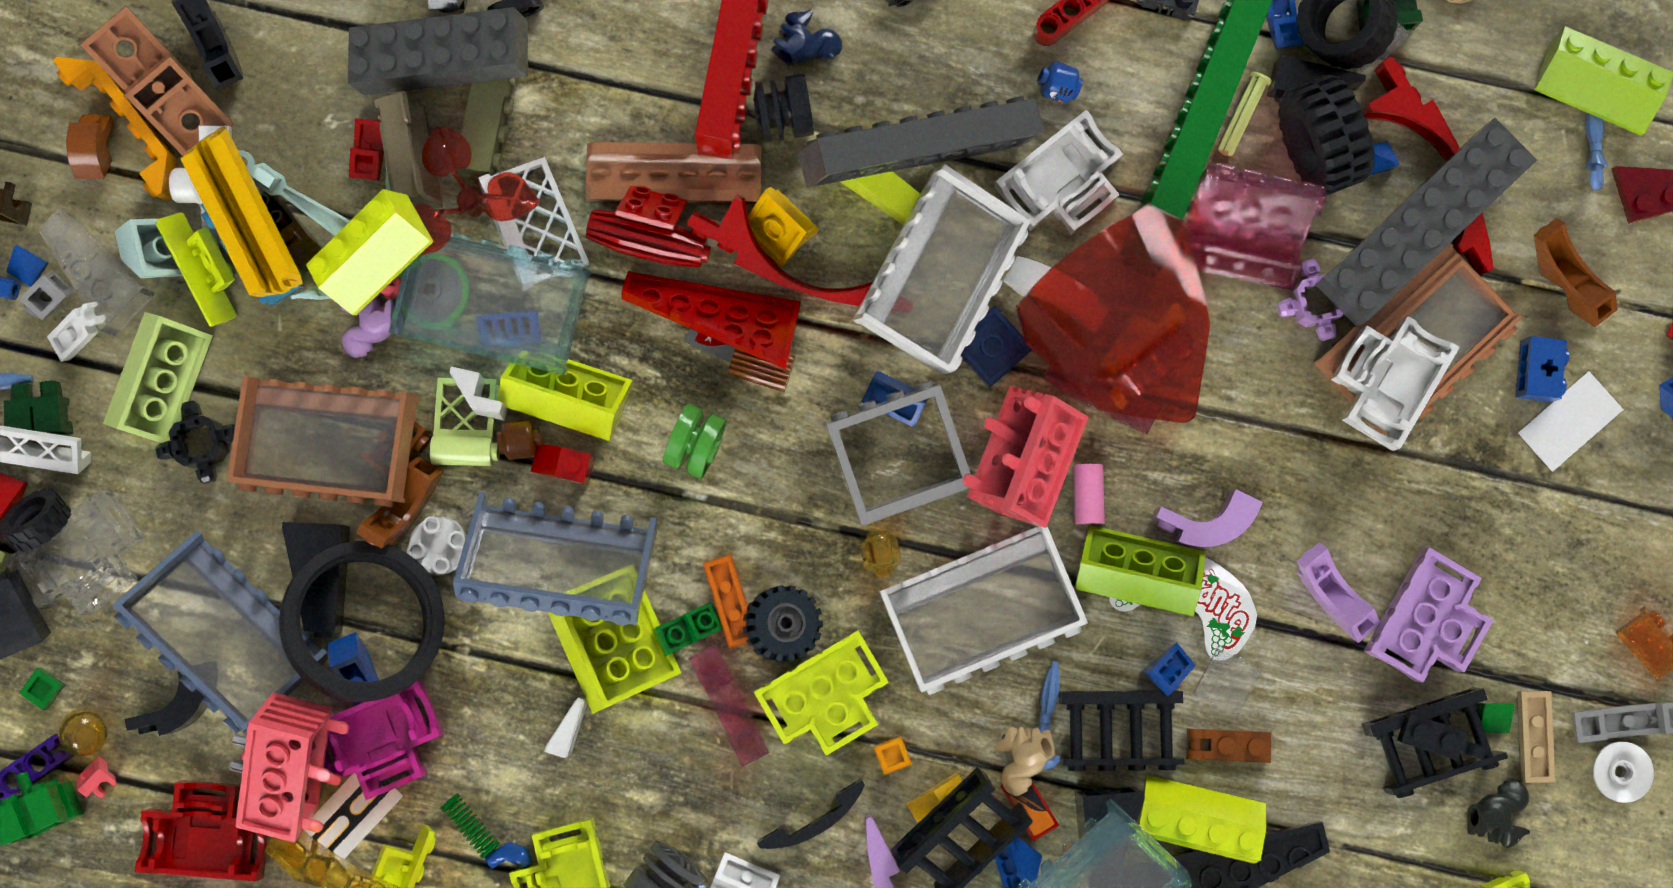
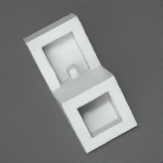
M456 367L450 368L451 376L476 415L505 420L507 408L503 402L481 397L485 380L480 373Z

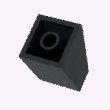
M1136 787L1074 791L1081 865L1089 872H1093L1094 876L1112 875V870L1121 869L1145 799L1144 792Z

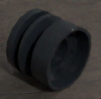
M804 74L785 76L783 91H778L775 80L769 79L771 93H764L762 80L755 81L753 102L757 126L764 137L765 143L772 142L770 130L772 128H777L779 141L784 140V126L791 127L795 138L814 135L812 113Z

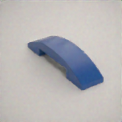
M1273 0L1267 13L1266 19L1276 49L1304 45L1297 31L1295 0Z

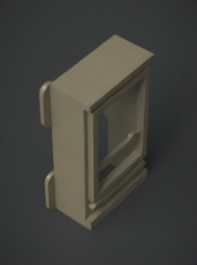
M404 91L374 99L375 107L380 109L378 119L382 121L379 123L390 190L408 195L417 213L442 208L443 204L437 172L441 171L437 144L435 141H431L426 107L422 105L409 109L407 96Z

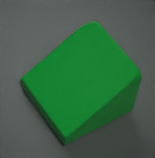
M1478 703L1479 708L1477 711L1485 733H1510L1514 704Z

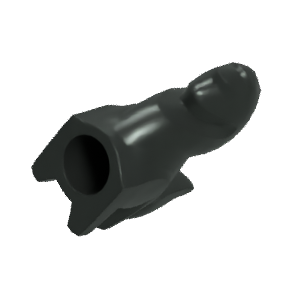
M1506 780L1502 785L1498 786L1496 794L1486 795L1478 803L1472 804L1468 808V834L1475 835L1477 833L1478 837H1484L1487 831L1488 842L1494 841L1496 844L1501 842L1502 846L1506 848L1515 846L1523 836L1530 833V830L1524 827L1512 825L1511 819L1512 813L1521 812L1529 803V794L1526 786L1519 780Z

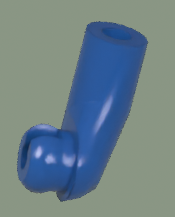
M512 842L505 843L485 856L488 865L492 869L505 861L517 864L518 868L522 869L528 867L532 861V857L526 847Z

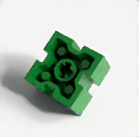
M28 772L16 775L15 778L22 794L18 796L12 795L0 800L1 846H6L17 841L21 842L51 830V828L84 815L71 781L59 784L58 779L33 786Z

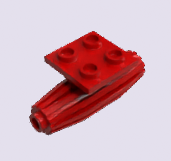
M630 186L616 212L592 210L587 223V239L616 252L664 265L700 268L702 263H708L711 253V246L707 245V239H702L692 232L676 226L687 205V200L679 198V196L673 193L662 194L651 191L646 186Z

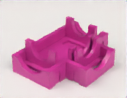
M417 680L413 685L394 696L364 702L331 716V719L346 722L349 730L346 734L329 731L327 743L335 760L333 762L335 766H333L326 749L324 768L339 774L341 778L355 773L366 800L428 775L425 766L422 765L419 758L420 754L417 746L443 736L444 732L423 680ZM417 696L420 697L429 718V726H426L415 698ZM409 771V776L381 787L379 783L401 772Z

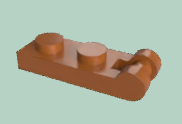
M1187 728V738H1190L1189 750H1186V759L1271 763V732ZM1202 739H1209L1208 750H1201Z

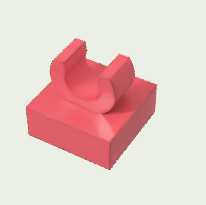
M97 756L77 777V791L85 797H88L93 791L97 797L103 798L105 790L99 784L108 782L112 786L116 785V777L108 772V762Z

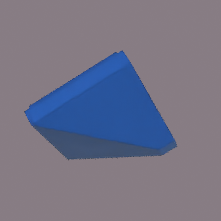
M1388 141L1372 145L1375 156L1373 157L1374 167L1370 175L1394 170L1399 166V161Z
M15 245L6 272L31 287L39 279L48 262L25 248Z

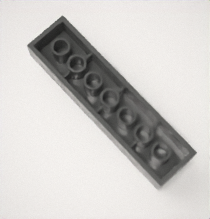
M1018 96L1006 100L1007 104L998 105L997 101H991L980 105V109L972 110L971 106H963L953 110L954 113L945 115L944 111H936L928 114L927 118L920 120L915 115L900 119L898 124L891 125L890 121H881L873 124L871 129L863 130L862 126H854L845 129L843 134L835 135L834 131L817 134V139L808 141L806 143L807 146L798 153L806 187L810 188L1020 147L1044 133L1036 98L1024 100L1023 96Z
M1493 118L1315 285L1356 327L1362 325L1529 169L1537 159L1496 118Z

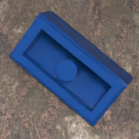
M876 371L862 399V403L875 400L876 404L887 401L886 395L900 390L907 394L915 391V388L880 371ZM928 399L886 414L915 427Z

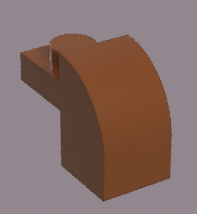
M81 115L78 123H69L66 149L68 161L75 179L105 178L112 163L106 144L114 126L111 115Z

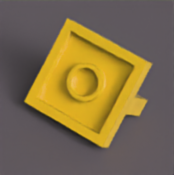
M772 187L763 192L748 215L750 226L759 245L781 267L791 260L798 248L812 239L819 231V228L778 189L775 191Z

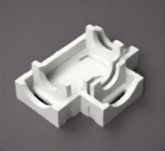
M1085 110L995 182L994 188L1012 209L1031 221L1028 226L1030 231L1038 226L1040 221L1054 214L1066 226L1065 229L1069 234L1073 235L1118 198L1119 193L1105 178L1103 173L1106 172L1108 167L1120 161L1123 153L1102 135L1091 114ZM1085 130H1088L1090 132V134L1100 144L1104 151L1102 149L1100 150L1097 147V145L1087 135ZM1013 189L1031 211L1029 214L1016 202L1009 190ZM1097 199L1102 201L1101 204L1080 220L1076 217Z
M1409 316L1400 320L1395 328L1397 330L1390 338L1369 326L1360 329L1331 378L1332 381L1339 385H1344L1348 388L1347 390L1356 394L1351 403L1352 406L1346 411L1342 421L1392 451L1402 447L1460 348L1453 342L1445 341L1428 333L1418 325L1416 320ZM1417 338H1421L1422 340L1436 347L1438 350L1435 351L1434 349L1417 340ZM1360 345H1364L1362 353L1349 372L1347 368ZM1363 417L1388 432V435L1385 436L1373 430L1361 421V418Z

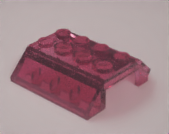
M1216 163L1215 166L1208 164L1200 177L1185 224L1178 266L1292 291L1301 269L1300 253L1314 215H1321L1326 202V189H1323V185L1305 181L1298 184L1295 179L1272 175L1270 178L1267 177V173L1243 168L1242 171H1237L1238 167Z

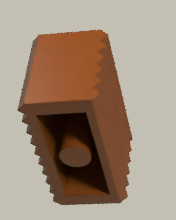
M735 348L728 368V374L785 393L794 366L795 356H789L787 369H783Z

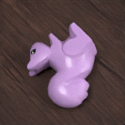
M375 297L357 314L359 315V325L349 327L342 336L343 349L346 354L353 358L364 357L368 352L372 351L373 343L382 342L392 332L398 331L401 328V313L396 304L393 303V300L388 299L385 306H381V297ZM341 307V310L349 313L347 310Z

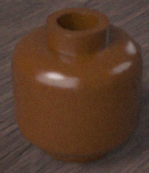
M527 419L503 423L501 431H497L500 454H505L509 460L532 457L536 454V446L542 445L539 428H533L531 421Z

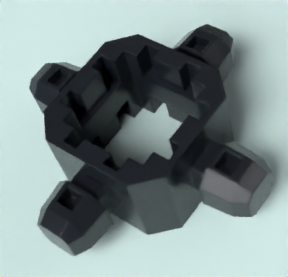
M196 401L184 402L181 405L182 418L186 420L172 425L168 432L170 441L160 443L155 448L157 457L162 460L175 459L176 462L185 467L198 468L195 472L202 484L216 481L217 474L216 467L212 466V464L224 461L229 452L227 443H233L235 425L222 426L220 422L213 418L202 415L200 405ZM206 426L210 429L209 435L214 445L211 446L212 451L207 452L206 455L194 458L189 457L188 446L184 441L187 438L186 433H190V430Z

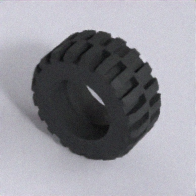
M1324 75L1286 90L1279 100L1280 108L1278 109L1279 127L1282 131L1283 143L1286 145L1287 154L1293 162L1296 173L1300 175L1304 185H1308L1310 191L1324 196L1366 180L1374 167L1373 157L1375 156L1374 148L1372 147V134L1369 132V124L1367 118L1364 117L1360 102H1357L1356 95L1351 89H1348L1347 84L1343 80L1332 75Z

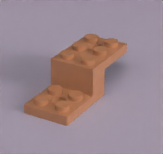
M124 6L80 43L83 49L124 90V96L182 156L199 142V126H234V123L194 82L191 74L127 6ZM121 40L130 41L134 46L133 54L127 57L121 56L116 51V44ZM187 113H194L199 117L200 122L197 127L189 129L183 126L181 122L182 117Z

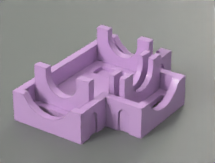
M1422 548L1382 617L1380 625L1376 628L1365 647L1364 652L1392 665L1415 682L1423 683L1429 674L1427 673L1428 670L1434 665L1436 660L1456 672H1465L1494 621L1485 614L1478 613L1475 608L1468 605L1472 592L1478 587L1482 578L1432 548ZM1435 562L1450 568L1460 575L1462 580L1460 581L1434 565ZM1473 627H1475L1476 630L1469 646L1462 655L1459 654ZM1386 649L1412 663V668L1386 654Z

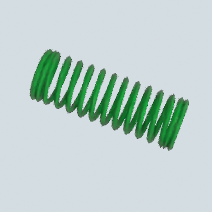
M456 793L440 807V810L442 812L447 811L446 816H450L449 820L455 819L453 825L457 824L456 829L462 827L459 833L465 831L463 837L468 836L466 841L473 839L470 845L475 844L473 849L479 848L477 853H481L480 857L483 859L500 842L495 839L485 846L494 837V835H491L484 840L491 831H487L479 837L487 827L474 834L484 824L482 822L472 829L480 821V818L467 826L477 814L462 823L473 813V810L461 817L470 808V806H467L455 815L466 805V802L454 809L463 800V798H460L461 795Z

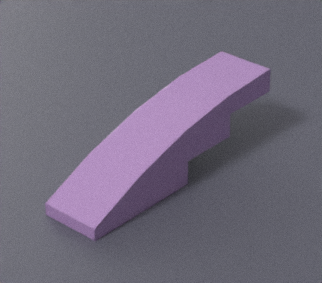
M869 814L865 816L866 840L874 888H895L890 876L900 872L899 867L872 815Z

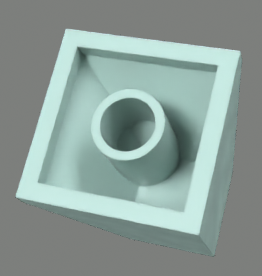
M130 219L114 231L121 260L140 278L183 276L156 226L158 219Z

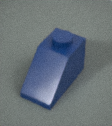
M356 632L328 643L329 666L334 675L359 682L379 680L369 651ZM353 702V703H354L355 706H357V705H359V704H361V703H364V702Z

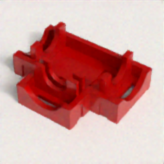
M178 781L175 782L172 810L160 811L161 809L149 808L141 811L140 821L143 826V842L139 857L135 863V872L256 882L264 878L268 836L257 833V854L255 863L251 864L254 832L235 827L240 784ZM194 790H218L225 792V796L194 794ZM156 831L154 854L151 856L153 833Z

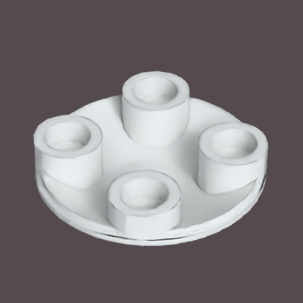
M429 516L413 530L407 553L416 559L430 575L448 574L458 567L466 533L460 524L451 518Z

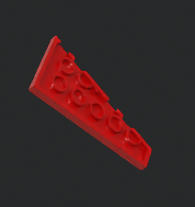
M627 272L621 292L622 300L783 369H787L801 301Z

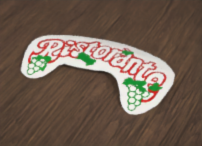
M1205 558L1202 589L1195 612L1199 614L1203 623L1205 647L1208 655L1212 659L1223 660L1237 654L1245 645L1255 628L1257 612L1252 598L1244 585L1223 567ZM1111 597L1109 600L1116 610L1123 612L1131 611L1140 605Z

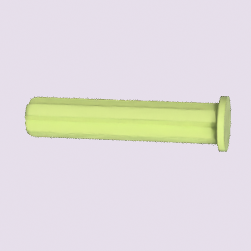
M1253 71L1249 74L1251 79L1217 148L1222 155L1229 157L1234 155L1266 86H1269L1272 82L1268 76Z

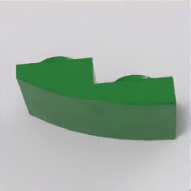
M711 602L654 628L652 631L666 657L722 630L723 627Z

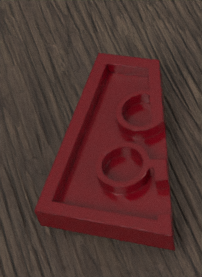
M1615 166L1611 169L1628 224L1673 212V170Z

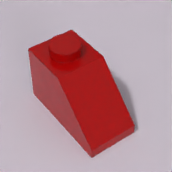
M542 444L536 447V454L534 455L530 472L589 485L595 456L573 449Z

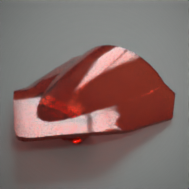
M1148 203L1103 229L1067 254L1030 288L1015 308L1025 343L1097 410L1187 423L1195 417L1210 330L1209 314L1185 221Z

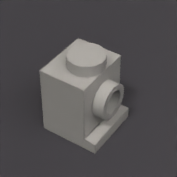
M51 270L43 274L19 300L24 304V309L30 315L43 320L50 316L75 291ZM44 291L52 298L51 301L44 298Z

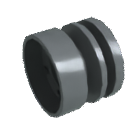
M655 840L650 849L656 856L646 853L643 857L651 870L648 871L636 866L623 885L625 888H695L690 882L701 886L706 877L695 866L694 862L681 851Z

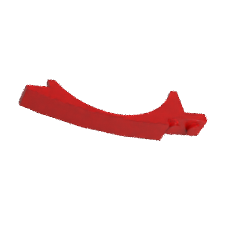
M1392 56L1384 60L1374 72L1387 93L1363 108L1364 117L1392 122L1412 130L1429 142L1446 162L1460 147L1434 99L1423 105L1419 91L1411 86L1405 77L1406 73L1403 66L1396 62ZM1481 213L1452 242L1453 248L1459 254L1463 253L1472 268L1480 276L1494 269L1490 241L1483 213Z
M739 194L734 197L721 224L697 211L691 215L686 224L692 227L691 232L702 239L710 237L718 242L717 246L720 249L731 254L734 251L739 253L733 264L776 284L815 297L860 307L873 283L871 281L847 288H826L805 283L792 277L779 268L759 245L749 223L746 198ZM899 295L891 311L910 313L913 303Z

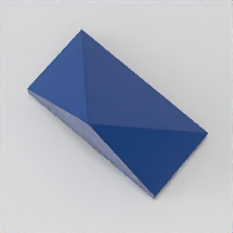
M1176 642L1141 672L1163 693L1169 696L1196 665Z
M1019 837L995 858L1004 888H1035L1042 855Z

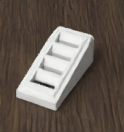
M579 697L574 701L545 746L544 752L563 758L572 755L588 704L585 697Z

